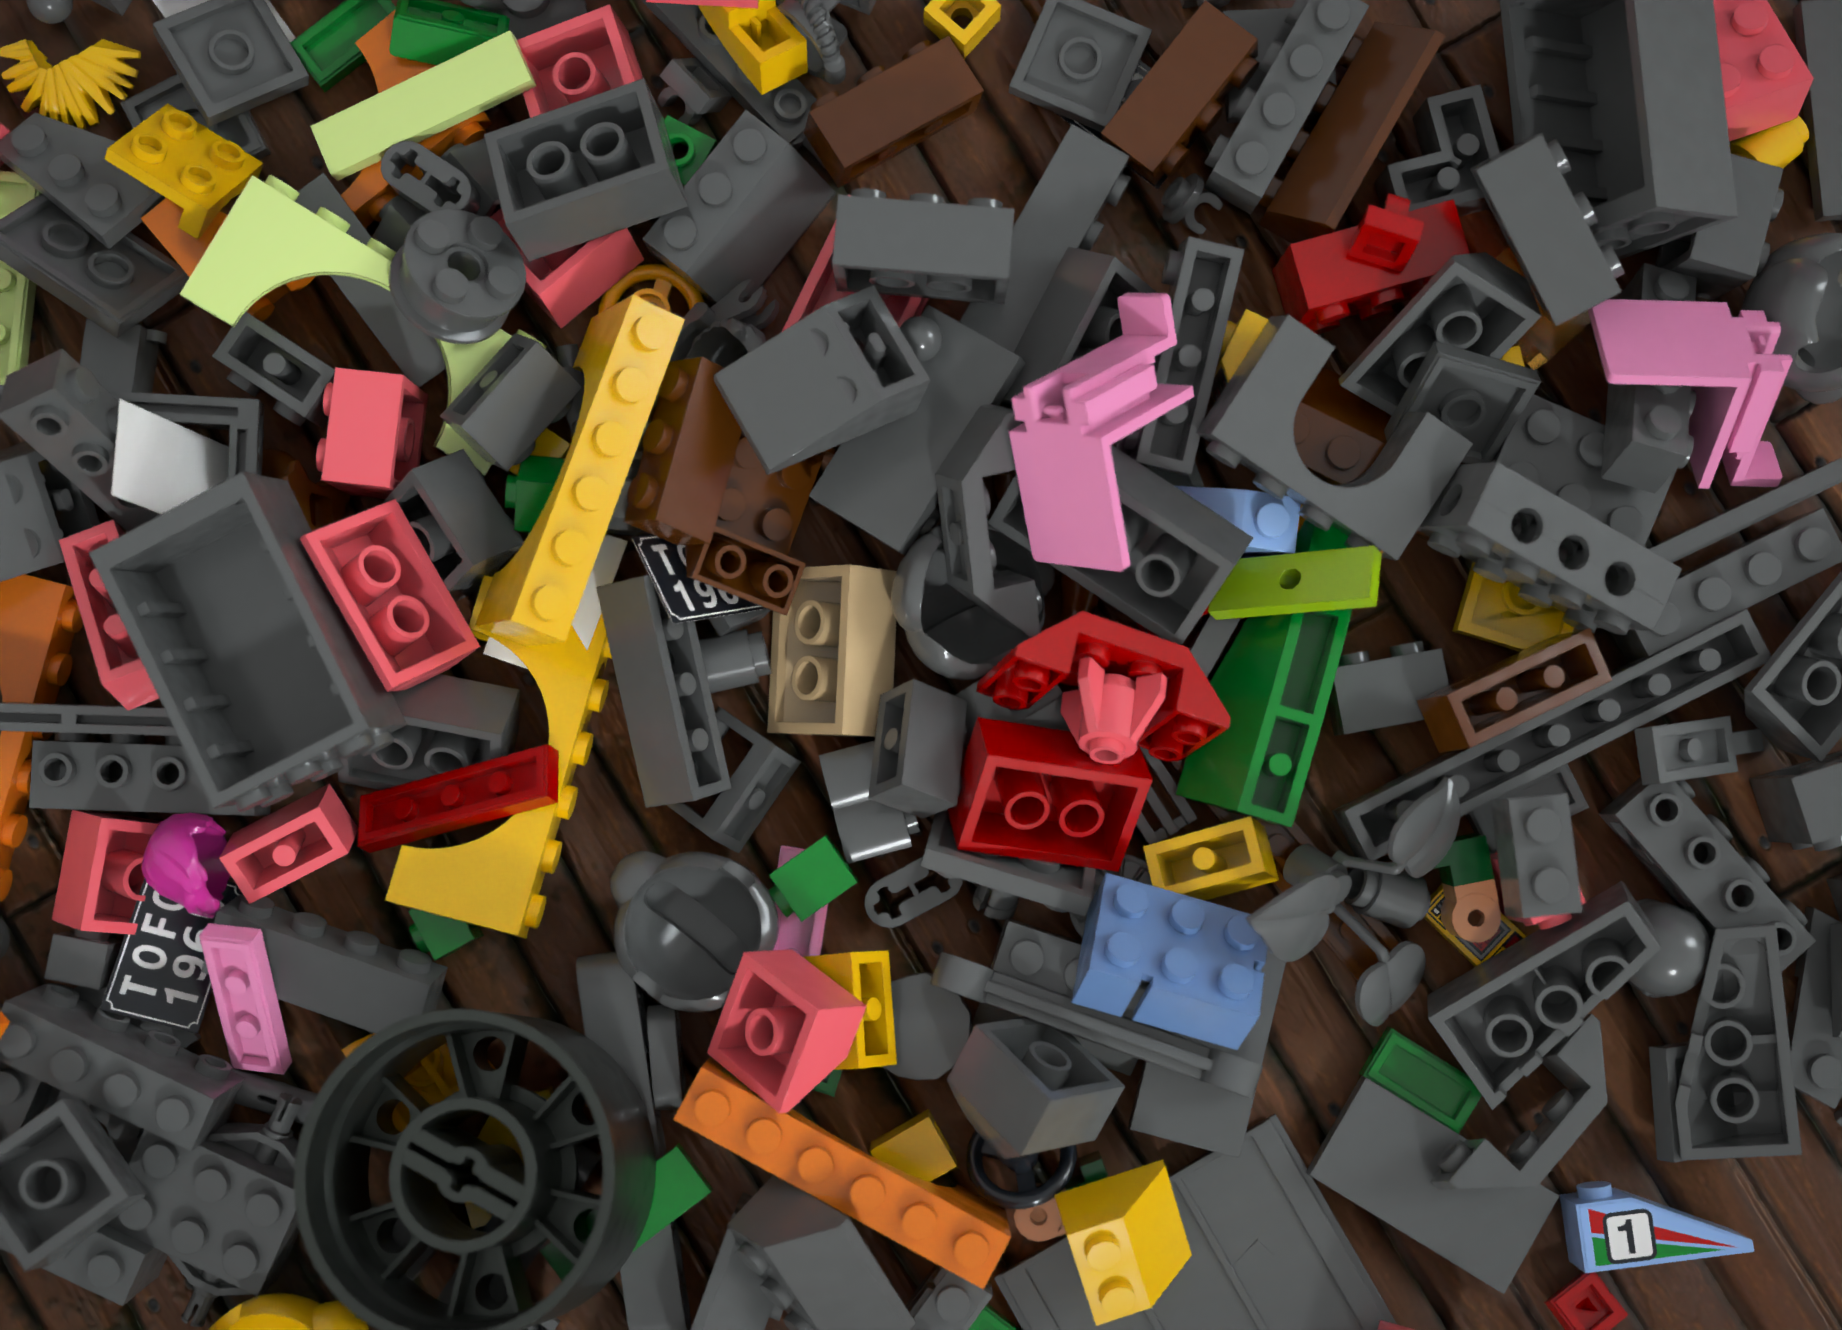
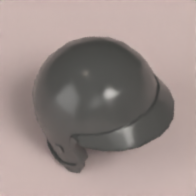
M1646 898L1637 901L1654 926L1661 949L1626 982L1642 991V994L1653 998L1674 996L1687 992L1695 987L1704 977L1711 947L1707 931L1696 918L1697 915L1692 912L1690 913L1680 907Z

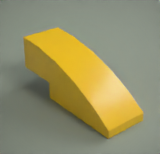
M759 0L758 8L698 5L722 45L761 95L808 72L807 40L776 7V0Z

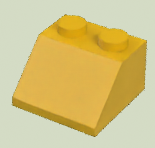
M1163 1159L1054 1195L1096 1326L1150 1309L1192 1256Z

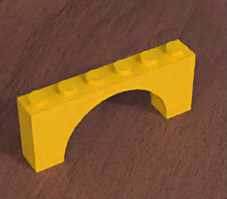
M631 295L591 318L573 365L574 369L584 373V395L579 419L566 459L554 488L527 539L512 560L503 569L494 574L475 626L524 646L566 641L685 319L635 295Z
M484 575L469 627L477 639L487 642L490 637L507 647L525 664L536 680L547 710L549 723L548 744L559 751L558 803L514 814L491 833L462 845L434 849L402 845L385 901L526 939L529 927L537 929L543 917L546 896L539 893L545 872L554 874L559 862L562 841L555 840L561 818L569 820L575 807L578 787L571 786L577 764L585 766L591 752L593 733L587 732L592 711L600 713L604 706L609 680L602 679L607 660L608 658L612 659L602 613L588 650H586L572 625L565 642L535 646H524L475 626L493 577Z

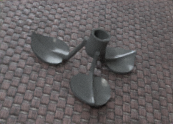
M1443 775L1442 780L1434 789L1421 796L1401 815L1390 833L1388 842V854L1392 860L1391 862L1352 857L1340 850L1331 858L1311 844H1302L1289 855L1283 868L1284 880L1292 885V887L1246 917L1248 924L1261 937L1270 953L1281 961L1293 962L1305 956L1321 941L1329 926L1328 914L1334 912L1377 956L1378 963L1365 970L1358 980L1355 991V1004L1358 1014L1372 1026L1377 1027L1383 1024L1389 1014L1397 1011L1411 997L1424 974L1426 957L1422 947L1412 941L1401 942L1388 953L1387 949L1340 904L1348 895L1352 885L1351 877L1348 875L1346 868L1353 867L1391 875H1397L1405 868L1406 872L1414 878L1422 877L1431 871L1450 850L1459 828L1460 803L1453 781Z

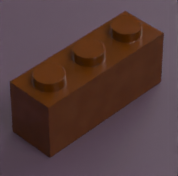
M1205 0L1102 130V140L1129 155L1127 165L1152 184L1156 185L1164 174L1172 177L1189 156L1190 150L1186 146L1200 130L1206 134L1216 124L1225 109L1221 102L1235 86L1241 90L1255 74L1260 64L1256 60L1258 56V39Z
M950 36L934 44H931L929 40L922 41L903 55V61L887 70L883 65L874 67L856 82L857 86L841 95L838 91H831L811 105L804 134L838 188L975 112L984 90Z
M704 357L669 362L658 390L659 398L652 422L647 427L643 436L644 451L637 475L628 489V507L623 522L675 545L711 544L742 432L713 381L714 374L724 369V367Z
M1586 628L1555 635L1416 701L1438 752L1472 748L1612 681V677L1591 629Z

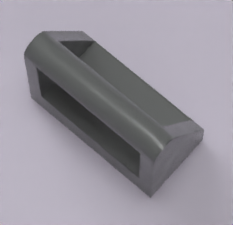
M719 706L715 711L721 741L731 728L754 744L730 778L732 789L721 792L705 816L685 802L668 804L667 806L714 841L740 853L801 762Z

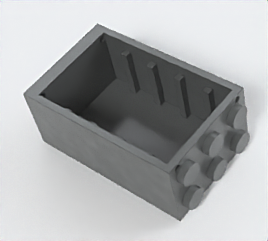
M1500 0L1514 143L1516 145L1536 134H1542L1546 143L1554 139L1558 141L1571 167V170L1563 174V177L1572 195L1582 191L1597 217L1598 222L1589 228L1599 247L1609 243L1618 260L1738 217L1713 0Z
M241 472L89 553L213 808L236 805L239 812L251 809L259 804L262 808L273 805L294 794L292 785L299 784L308 779L316 782L344 768L341 758L346 759L358 753H361L362 756H367L387 747L394 742L390 733L407 725L392 692L386 691L300 541L304 534L312 532L288 481L248 472Z

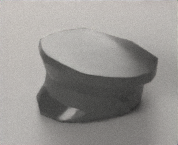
M929 972L906 975L891 981L897 1065L881 1067L901 1078L911 1080L939 1079L954 1067L974 1029L971 1021V1011L962 996L930 985L933 974Z

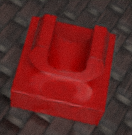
M1388 193L1384 209L1373 205L1368 206L1353 235L1348 255L1403 272L1420 242L1425 222L1407 217L1411 203L1410 199Z

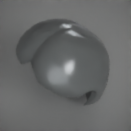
M1827 232L1795 239L1772 252L1762 272L1753 278L1741 310H1763L1768 322L1780 323L1781 332L1772 354L1791 355L1792 363L1783 385L1794 389L1802 399L1813 404H1829L1842 398V233Z
M941 524L926 532L909 548L899 564L893 579L891 589L892 613L899 625L905 630L907 641L914 654L929 669L943 676L958 680H972L984 677L1013 648L1031 638L1002 625L948 584ZM988 524L989 540L996 553V567L993 573L1010 570L1035 580V586L1039 590L1042 599V611L1038 615L1041 632L1045 620L1044 598L1054 585L1055 568L1048 563L1035 561L1032 557V552Z
M637 851L623 857L612 872L610 878L611 894L618 907L614 921V944L617 958L623 970L649 995L666 1007L685 1012H707L723 1008L743 953L770 951L776 945L779 924L775 902L768 888L756 874L734 860L708 852L688 851L664 857L649 851Z

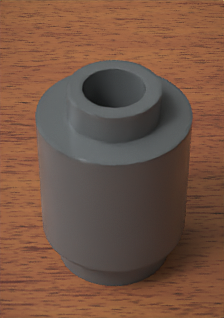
M742 629L722 637L717 635L699 639L711 694L759 683L760 676L772 674L762 631L749 634L748 629Z
M1350 867L1348 870L1352 885L1344 901L1352 905L1356 913L1403 929L1412 927L1427 914L1431 897L1426 880L1423 877L1414 878L1406 870L1397 875Z

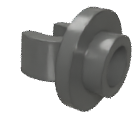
M1193 173L1185 179L1181 176L1176 178L1165 191L1161 201L1165 206L1163 211L1164 220L1170 224H1176L1181 221L1185 227L1198 234H1203L1206 228L1195 220V208L1199 204L1206 202L1220 210L1223 204L1219 197L1207 190H1203L1205 181L1197 173Z

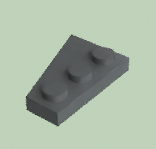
M32 114L0 140V160L108 249L142 222L141 218L166 198L104 159L107 148L116 141L44 115Z
M1805 907L1804 916L1808 921L1805 927H1807L1806 930L1816 942L1802 953V957L1799 956L1797 958L1794 976L1798 977L1794 1007L1787 1017L1794 1087L1819 1103L1836 1109L1842 1097V1038L1833 1037L1830 924L1842 923L1816 908Z

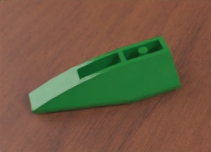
M1304 520L1297 532L1295 553L1347 548L1344 543L1348 536L1332 525L1328 531H1324ZM1353 608L1247 617L1209 682L1231 717L1229 728L1185 757L1175 795L1247 817L1252 816L1254 819L1277 826L1292 828L1327 709Z

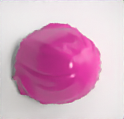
M193 812L174 814L162 821L151 835L144 852L142 872L146 882L160 895L184 906L188 913L212 919L220 909V901L224 898L222 894L230 877L229 872L219 859L228 843L224 837L226 831L213 820V817H209L207 814Z

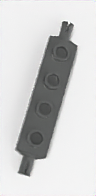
M641 0L745 110L789 142L795 150L804 146L821 163L822 167L826 169L804 134L810 107L817 99L797 78L761 95L722 45L698 5L651 3Z

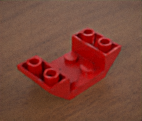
M1084 611L1018 644L978 681L976 689L978 693L993 697L994 703L1001 707L1019 710L1029 709L1059 682L1070 686H1079L1078 673L1080 659L1091 657L1105 670V674L1123 675L1129 677L1135 683L1137 677L1162 672L1167 677L1166 697L1147 725L1138 743L1140 747L1148 749L1152 757L1163 761L1184 759L1227 730L1231 719L1188 647Z

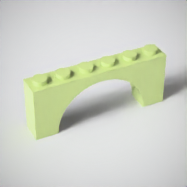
M252 175L180 292V295L230 326L235 327L244 313L264 295L284 284L302 278L321 275L346 276L365 280L390 291L388 273L396 252L373 238H370L367 245H364L346 233L351 226L348 222L321 206L316 214L295 202L300 193L276 177L269 175L266 181L263 182ZM499 329L490 338L472 344H454L435 338L440 348L447 374V408L506 344L512 335ZM517 330L516 334L536 340L545 349L547 348L546 345L522 330ZM443 421L433 447L447 455L464 449L474 466L485 476L492 464L485 461L458 433Z

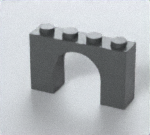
M1290 315L1270 317L1196 433L1210 442L1206 451L1211 456L1234 469L1238 463H1241L1257 474L1252 482L1258 488L1279 500H1282L1286 494L1300 503L1302 508L1298 514L1305 520L1324 531H1328L1332 525L1347 535L1348 538L1344 543L1347 548L1375 545L1382 554V558L1398 561L1473 443L1429 412H1406L1377 459L1362 475L1354 480L1338 485H1330L1318 479L1306 468L1299 457L1294 442V419L1302 398L1335 347Z

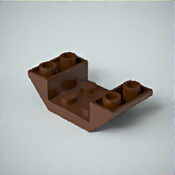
M742 431L711 544L685 545L687 577L787 616L806 563L787 555L823 458H833L840 445L767 475Z

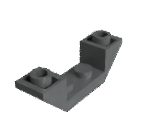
M992 404L979 407L935 473L948 584L1002 625L1033 637L1040 633L1038 615L1042 611L1041 595L1035 586L1034 579L1010 570L993 573L996 567V553L989 540L987 515L990 512V497L982 478L1016 470L1009 430L1022 423L1015 420L1014 410Z
M1587 1014L1583 1018L1584 1023L1569 1037L1565 1035L1543 1057L1541 1064L1569 1090L1564 1088L1553 1095L1542 1109V1113L1546 1117L1533 1132L1531 1130L1525 1131L1510 1145L1506 1154L1511 1159L1507 1160L1486 1138L1465 1140V1142L1457 1140L1444 1151L1437 1161V1165L1442 1169L1430 1181L1437 1189L1538 1187L1608 1103L1601 1023L1593 1014Z

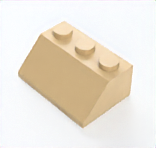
M851 564L804 568L787 616L773 611L772 674H770L767 733L843 737L876 736L880 695L892 690L894 684L896 619L892 613L891 589L896 571Z

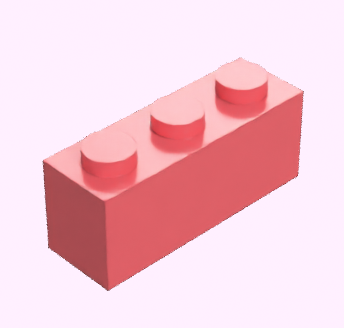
M113 519L60 539L59 543L101 684L129 711L157 700L159 696L89 555L93 550L125 534Z

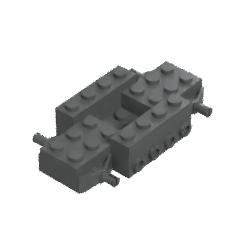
M44 984L5 1001L4 1005L0 1003V1010L10 1021L0 1039V1142L59 1100L81 1099L86 1102L97 1120L106 1126L110 1139L148 1193L47 1267H42V1269L123 1306L159 1276L166 1258L169 1256L187 1281L193 1285L194 1291L184 1313L181 1315V1320L186 1324L193 1318L190 1324L193 1327L204 1326L212 1303L219 1296H259L264 1294L279 1279L300 1232L294 1198L295 1159L299 1141L293 1137L295 1131L290 1130L299 1108L303 1104L302 1100L296 1097L291 1101L292 1094L281 1093L270 1120L265 1124L227 1123L235 1105L237 1093L246 1078L231 1071V1064L224 1059L208 1054L199 1056L180 1047V1040L168 1033L155 1030L144 1031L130 1024V1017L104 1011L100 1007L96 1008L90 1004H85L79 1000L80 995L77 991L62 984ZM0 1235V1249L13 1254Z

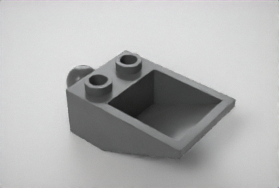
M873 285L822 306L714 374L713 381L767 475H770L916 412L930 382V378L920 362L933 358L939 352L942 345V332L934 320L925 316L911 317L899 328Z
M26 441L0 450V582L65 562L59 540L100 525L94 506L96 503Z

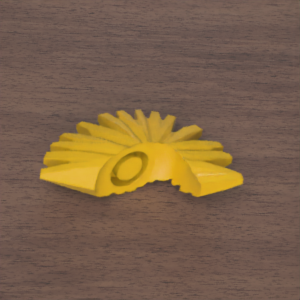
M24 39L0 48V57L20 60L18 64L10 67L1 75L4 80L15 79L7 86L8 91L11 93L30 89L20 106L26 113L31 112L40 105L39 114L72 126L75 122L78 128L86 129V121L90 126L99 124L95 101L109 115L115 112L108 91L123 101L128 97L121 88V85L129 89H133L134 85L123 74L137 78L139 70L125 63L124 60L141 59V52L101 39L78 55L71 56L52 66V64L46 61L47 57L38 50L32 40Z

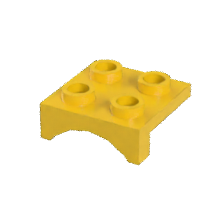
M168 103L109 146L104 158L109 163L182 207L184 210L178 228L196 239H199L204 234L219 211L232 198L242 193L252 175L256 178L259 177L264 164L245 152L236 143L224 139L197 122L188 113L178 110Z

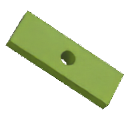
M1375 545L1241 558L1209 604L1208 612L1216 620L1376 607L1382 554Z

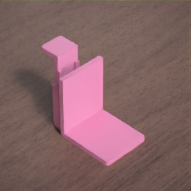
M1125 293L1118 297L1117 302L1123 335L1024 386L1023 392L1011 398L1015 420L1025 421L1009 430V436L1032 557L1037 562L1121 572L1130 566L1110 445L1194 397L1193 386L1157 384L1154 365H1151L1155 362L1156 355L1177 344L1171 300L1166 293Z
M1607 299L1588 309L1604 373L1609 383L1691 386V390L1696 392L1695 406L1689 417L1688 435L1694 438L1690 463L1698 488H1710L1721 457L1730 486H1779L1783 476L1773 446L1768 441H1760L1792 363L1791 355L1772 354L1781 332L1779 322H1768L1763 310H1741L1738 317H1732L1727 302Z

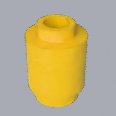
M1798 115L1796 119L1731 141L1729 143L1730 153L1785 168L1802 153L1803 144L1809 139V130L1803 119Z

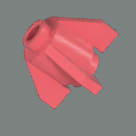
M1091 657L1080 659L1078 673L1080 689L1062 693L1060 713L1079 747L1089 754L1091 759L1103 764L1119 763L1136 752L1139 739L1166 697L1167 677L1161 672L1137 677L1135 683L1132 679L1123 675L1105 674V670Z

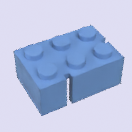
M1106 873L1087 911L1071 1003L1121 1017L1138 989L1141 980L1150 983L1133 1011V1021L1237 1050L1260 1015L1264 972L1260 971L1266 963L1267 947L1257 932L1248 924L1246 917L1251 915L1249 913Z

